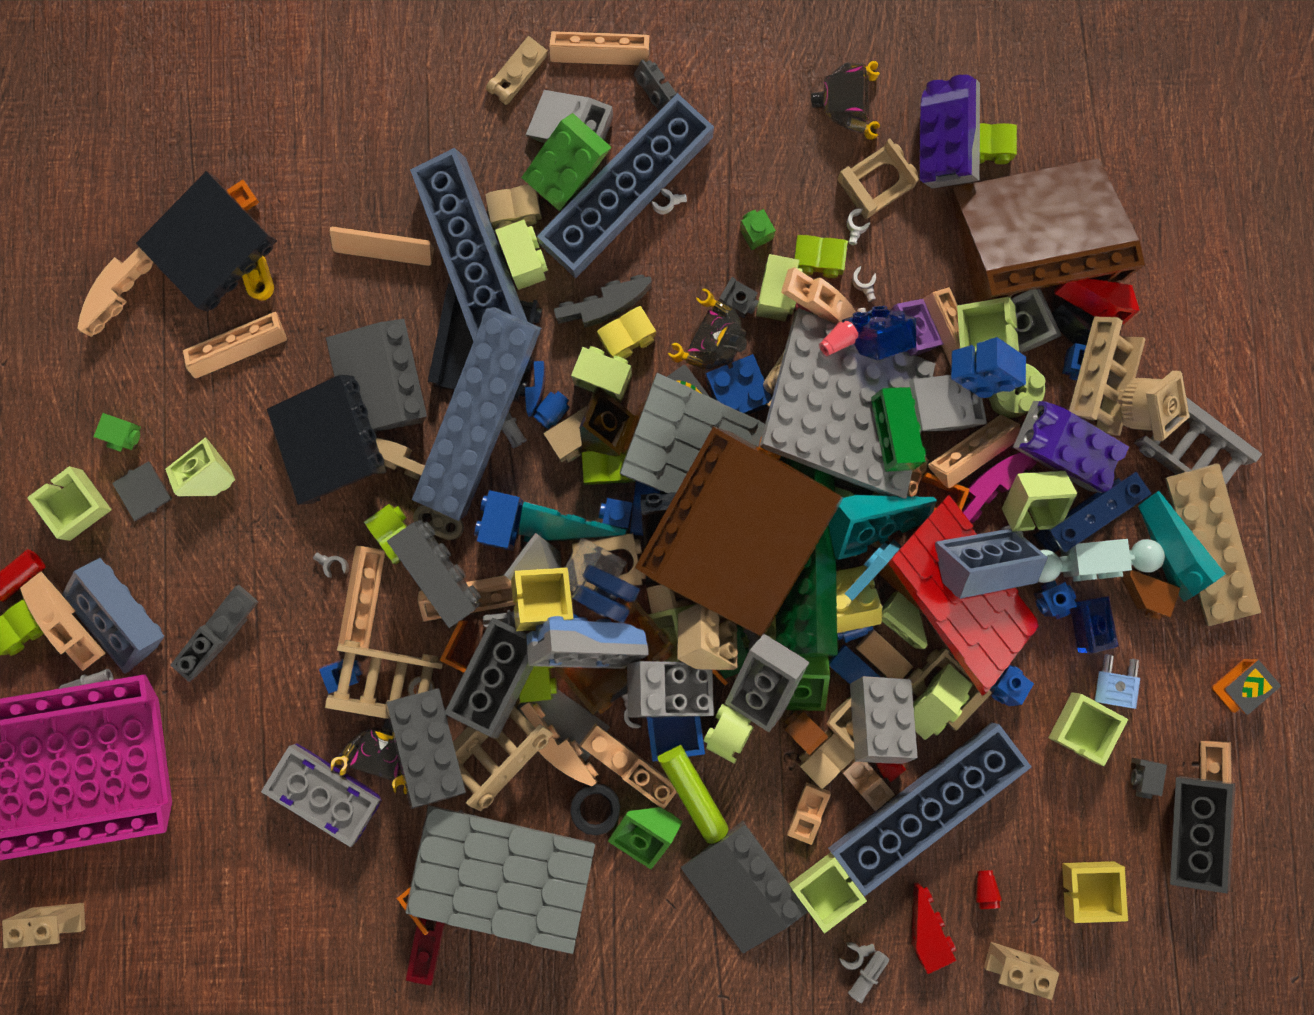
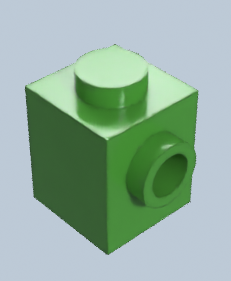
M764 209L758 212L756 210L748 212L743 216L740 224V231L751 251L774 238L776 230Z
M103 413L94 437L107 441L106 447L121 452L124 447L132 450L133 446L140 439L141 426Z

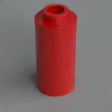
M30 549L25 550L0 571V601L5 602L20 590L24 584L46 568L45 563L35 552Z

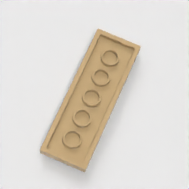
M1213 464L1165 478L1173 509L1226 573L1215 583L1198 593L1206 625L1212 626L1261 613L1220 464Z

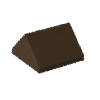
M600 387L595 388L579 427L582 449L618 457L622 452L635 415Z

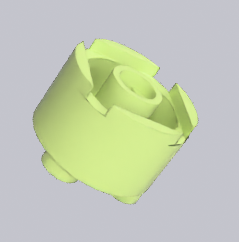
M1026 364V385L1017 387L1019 394L1016 395L1015 390L995 393L988 397L991 407L996 413L1007 418H1015L1027 414L1033 401H1042L1044 398L1045 377L1036 368Z
M722 704L715 717L719 719L715 729L710 727L703 741L707 743L706 749L735 763L737 759L733 757L734 753H741L754 727L749 725L750 719L729 706Z

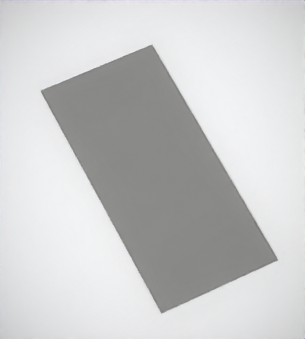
M558 689L557 693L553 694L552 700L532 702L534 705L536 703L540 705L546 714L543 717L548 726L552 724L559 733L560 738L557 739L559 743L569 738L571 742L576 740L580 745L595 723L606 732L610 728V726ZM528 702L520 703L517 706V709L523 714L525 718L526 716L520 708ZM581 747L584 752L581 754V757L586 762L591 754Z

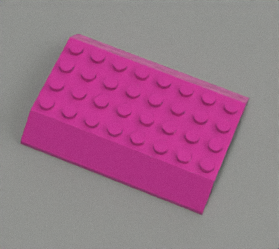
M146 675L0 699V860L165 833L167 831L172 796L159 699Z

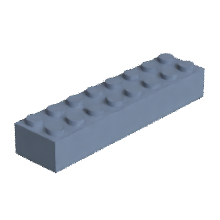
M677 93L537 236L540 246L574 278H577L661 192V189L713 138L714 126Z
M453 148L410 169L473 342L487 308L495 307L527 321L466 157Z
M495 307L486 309L413 495V501L458 521L467 515L542 328Z
M991 722L828 849L865 897L1032 766L1002 727Z

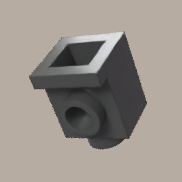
M731 277L718 303L744 319L747 313L753 314L759 303L756 300L758 293ZM736 295H743L745 300H737Z
M1132 757L1131 763L1136 764V768L1131 773L1132 789L1136 790L1135 796L1152 799V794L1162 796L1167 765Z

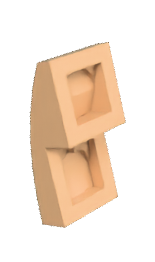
M874 629L855 647L886 678L903 679L913 668Z
M854 758L841 770L842 774L875 812L895 795L868 762H855Z
M806 782L787 836L810 845L813 844L821 824V817L831 795L830 791Z

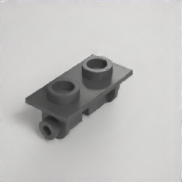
M641 60L634 76L638 84L642 86L649 96L652 104L660 111L677 93L669 82L660 84L665 79V76L655 62Z

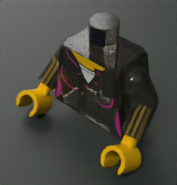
M871 61L868 66L864 63H844L832 72L831 75L824 78V91L811 93L812 107H824L825 113L832 122L848 130L858 133L864 132L865 137L869 140L875 139L878 134L872 133L870 128L878 129L880 124L877 121H873L868 125L866 121H869V81H875L880 74L871 70H876L878 63Z
M702 289L708 295V298L701 301L696 297L697 301L702 306H711L713 309H709L687 350L689 354L684 352L680 344L673 343L671 345L672 348L679 351V353L675 355L668 353V355L676 363L685 360L686 364L703 370H709L720 364H730L737 352H742L746 349L747 340L745 339L746 331L740 327L742 322L735 309L721 300H714V296L708 289Z
M384 718L381 729L371 727L358 733L347 743L339 757L334 758L331 762V771L336 765L343 766L340 776L346 773L347 763H350L349 767L392 780L394 793H396L399 785H405L387 718Z

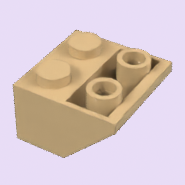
M696 604L678 613V660L695 669H737L736 623L700 604Z

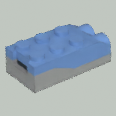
M561 616L549 617L543 624L537 625L536 631H531L526 635L529 666L624 669L627 667V664L637 662L649 655L646 635L643 629H638L625 623L611 622V619H599L594 622L588 621L584 617L564 620Z

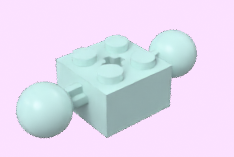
M1128 539L1080 543L1065 553L1061 550V557H1058L1050 550H1040L1048 559L1038 582H1051L1059 576L1060 572H1063L1064 577H1073V582L1097 579V574L1099 579L1123 577V571L1132 570L1131 565L1141 572H1153L1162 566L1165 553L1159 543L1149 539L1138 541L1131 550H1129Z

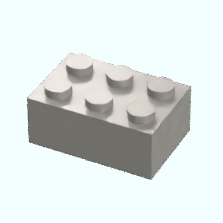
M763 634L750 649L725 704L770 732L783 715L809 662Z
M863 676L850 684L855 762L904 764L918 758L911 679Z

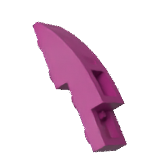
M1020 452L986 470L967 487L970 489L967 495L970 500L962 509L964 515L971 523H974L982 513L979 510L985 502L989 504L998 494L996 489L1001 493L1011 489L1017 474H1021L1025 470L1030 471L1037 461Z

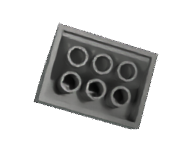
M405 319L378 322L326 337L334 377L338 375L355 377L360 386V395L363 404L368 410V419L374 432L421 424L425 421L427 414Z
M741 821L729 830L722 840L712 843L681 866L683 872L742 953L749 951L788 928L808 912L792 890L789 882L744 821Z

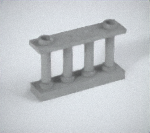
M1187 397L1189 418L1186 421L1190 423V429L1171 454L1159 446L1161 441L1154 440V435L1151 438L1147 436L1141 437L1134 442V444L1140 447L1139 451L1149 458L1153 457L1175 475L1208 466L1220 449H1225L1231 454L1232 458L1222 471L1225 485L1241 464L1255 463L1262 455V453ZM1199 433H1203L1211 439V444L1194 467L1189 469L1179 460Z

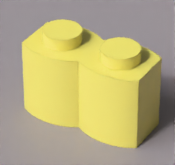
M639 306L597 331V335L611 358L619 356L626 359L632 355L633 352L631 350L638 346L645 348L653 343L656 330L642 307Z

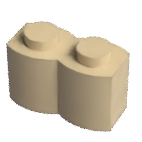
M530 185L497 190L485 194L490 222L493 228L499 229L521 220H525L526 225L530 226L536 224L537 220L542 219L537 191Z
M829 729L825 731L828 738L810 755L804 751L799 757L801 762L798 764L821 789L829 784L855 758L852 750Z

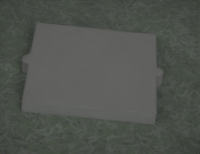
M149 461L135 470H128L127 475L112 483L134 521L139 520L150 512L155 513L157 508L172 500Z

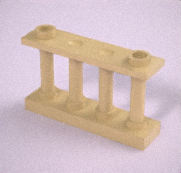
M1094 317L1069 411L1082 419H1098L1097 428L1109 435L1120 436L1123 427L1122 407L1118 403V396L1120 390H1125L1129 382L1136 377L1145 338L1120 336L1119 333L1123 321L1118 317ZM1116 346H1117L1116 353H1115V357H1114V360H1113L1115 348H1116ZM1109 371H1111V372H1110V376H1109L1108 383L1106 384L1107 379H1108V375H1109ZM1103 395H1104L1103 402H1102V406H1101V409H1100L1102 397H1103Z
M345 640L344 644L339 643L337 651L345 652L338 689L334 691V695H328L325 708L388 719L386 704L375 703L376 698H374L381 660L397 661L390 699L386 702L401 698L408 663L423 666L418 693L429 691L433 668L442 669L443 663L438 661V657L434 655L423 654L422 658L363 648L360 647V642ZM356 654L371 656L364 695L360 696V700L349 698L350 694H348Z
M518 697L509 716L528 737L518 748L503 731H501L498 739L494 738L510 755L500 767L481 747V744L489 737L484 733L468 726L453 742L463 783L473 794L466 803L468 806L479 811L491 805L494 797L538 750L547 745L549 738L553 735L549 729L541 724L535 728L517 709V706L520 704V697ZM472 754L491 774L482 786L463 767V763Z

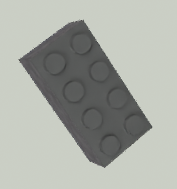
M419 520L411 523L387 540V542L450 628L481 604L479 601L481 596L473 585L470 587L463 579L466 575L458 564L455 566L448 558L451 554L443 543L438 544L434 539L435 531L430 524Z
M492 617L444 714L489 737L498 739L534 667L528 664L527 634L522 631H516V628Z
M439 688L386 702L385 707L410 809L463 795L465 788L447 717L444 714L445 710Z
M1183 776L1176 777L1170 885L1226 894L1230 891L1236 783Z

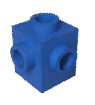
M1055 580L1041 585L1042 590L1034 593L1036 605L1045 617L1055 616L1056 619L1065 617L1071 613L1069 609L1077 606L1074 601L1076 599L1075 592L1066 582L1056 583ZM1056 596L1058 597L1061 604H1058L1056 602Z
M1009 665L991 687L990 691L992 692V698L997 702L1006 704L1009 707L1023 704L1034 683L1027 679L1018 667Z

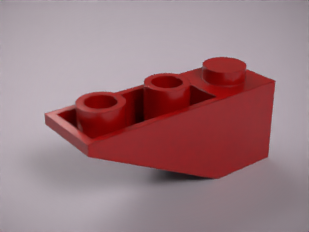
M1083 279L1060 284L1054 290L1055 294L1094 317H1118L1123 321L1122 324H1125L1140 311L1133 286L1129 284L1098 279Z
M916 882L914 883L912 946L923 969L927 974H930L955 962L956 959L953 952L957 950L951 937H945L942 931L945 924L938 911L934 913L930 903L934 902L927 887L923 888Z

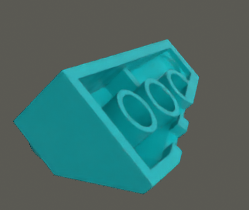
M1160 491L1138 506L1151 540L1159 543L1164 550L1165 559L1162 568L1169 584L1180 588L1178 595L1184 602L1226 575Z
M854 495L843 498L829 522L835 557L839 560L859 555L867 551L866 546L876 541L882 544L888 541V536L899 530L904 533L921 525L933 513L937 500L934 497L907 496L905 499L898 496Z
M524 502L518 534L524 536L523 541L529 542L535 533L547 542L610 538L626 535L627 531L596 521L589 522L575 515L566 514L565 516L557 512L558 510Z

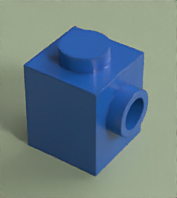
M1075 343L1066 351L1062 374L1070 375L1069 378L1077 381L1086 345Z
M607 498L606 504H601L599 518L603 519L602 523L629 530L633 503Z

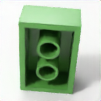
M572 113L559 122L521 178L557 210L561 211L576 197L612 147Z

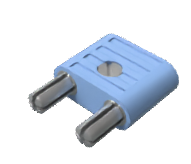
M1104 655L1103 669L1098 673L1095 702L1136 709L1140 678H1137L1139 660L1130 659L1128 676L1112 673L1114 656Z

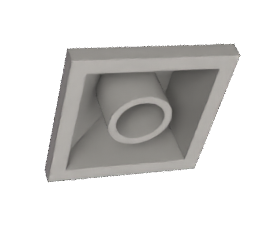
M535 533L504 576L511 580L514 571L562 568L561 553Z

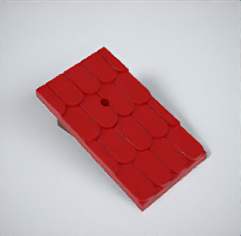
M948 495L904 542L878 574L927 617L978 691L984 696L1010 665L1029 638L1035 633L1039 625L1037 618L1017 594L1019 591L1016 588L960 599L943 584L935 543L942 540L977 535L972 529V523L950 495Z

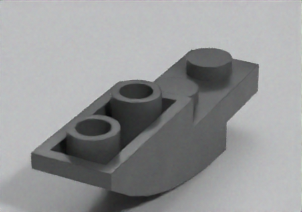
M636 275L627 282L620 283L619 280L608 282L605 284V287H601L602 298L590 296L584 298V302L576 304L572 301L561 303L559 308H554L558 324L583 319L584 328L612 319L632 307L652 288L651 276Z
M240 585L235 586L208 622L199 627L170 666L188 682L192 681L248 620L246 617L257 605L258 601Z

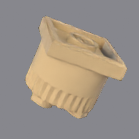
M1172 371L1163 379L1134 378V380L1129 382L1125 390H1120L1118 403L1122 407V424L1132 429L1153 430L1154 440H1165L1189 418L1181 371Z

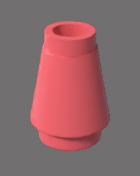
M849 321L839 322L823 341L819 343L821 352L829 356L853 345L855 339L858 338L857 329Z

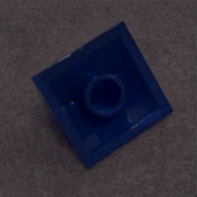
M1109 596L1075 601L1077 606L1071 608L1070 611L1078 653H1097L1119 647Z

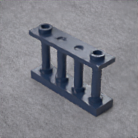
M1134 472L1123 481L1116 478L1113 480L1114 483L1111 489L1105 493L1095 492L1070 509L1064 521L1052 529L1039 530L1033 536L1043 550H1050L1055 553L1061 549L1065 553L1152 493L1137 472Z

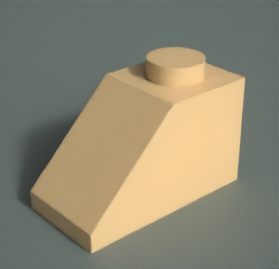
M587 406L544 433L561 462L565 460L571 462L581 455L579 452L582 450L579 427Z
M662 584L646 588L652 613L698 604Z

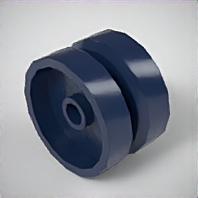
M588 564L582 576L585 581L593 584L595 588L577 585L572 598L585 605L587 609L603 617H610L624 623L630 610L626 605L617 601L619 597L628 602H633L636 600L640 588Z

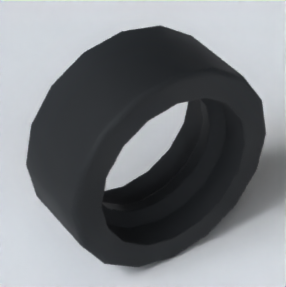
M596 783L593 786H584L576 793L572 800L570 810L572 821L580 831L588 835L597 836L607 833L615 826L619 819L620 803L618 796L611 788L604 784ZM591 794H601L607 798L611 806L608 819L598 825L586 822L580 812L583 799Z

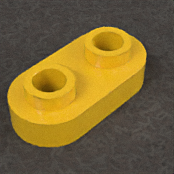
M264 256L257 261L256 268L242 276L247 293L260 301L270 298L274 291V284ZM264 284L265 289L260 292V286Z

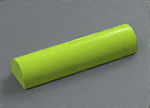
M680 745L659 755V763L705 841L712 844L722 840L728 833V825L683 747Z

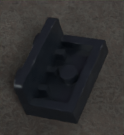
M1064 300L1052 313L1060 332L1073 344L1077 343L1087 346L1094 316Z

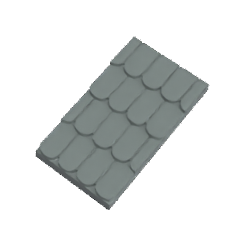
M656 373L648 397L638 406L621 453L626 455L619 474L663 493L677 492L713 426L733 432L759 447L765 423L701 394L688 386Z
M428 805L405 913L415 917L447 923V925L493 934L497 937L573 954L595 844Z

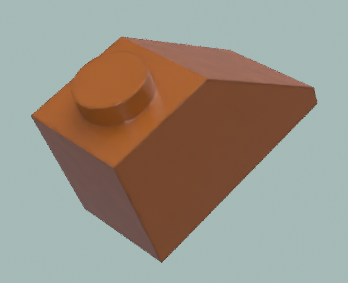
M1133 570L1123 571L1122 579L1137 609L1145 611L1146 617L1160 620L1161 617H1171L1180 591L1179 587Z
M801 710L798 713L793 711L784 720L786 725L783 729L808 755L828 738L826 733Z

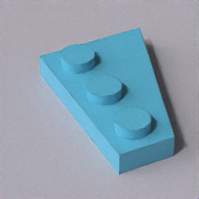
M894 539L889 545L884 542L865 562L864 565L867 569L845 592V595L853 601L890 561L901 545Z

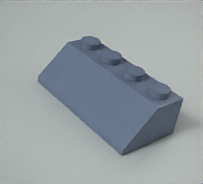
M1011 529L942 540L935 543L942 582L960 599L1038 583L1048 559L1045 554L1017 531L1012 532Z
M101 558L73 572L62 596L74 608L75 614L123 673L126 674L159 646L164 638L161 628L156 623H153L146 614L144 607L134 600L130 595L129 589L124 584H121L114 575L112 568L106 565Z

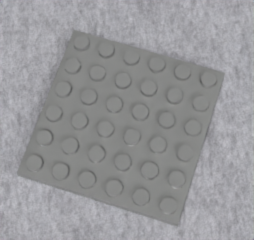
M798 308L794 313L759 447L882 495L898 496L906 499L912 470L885 472L871 397L882 388L910 387L909 380L933 377L935 363L915 355L910 356L908 352L859 332L858 338L855 339L853 345L826 356L821 352L819 343L823 341L837 324Z

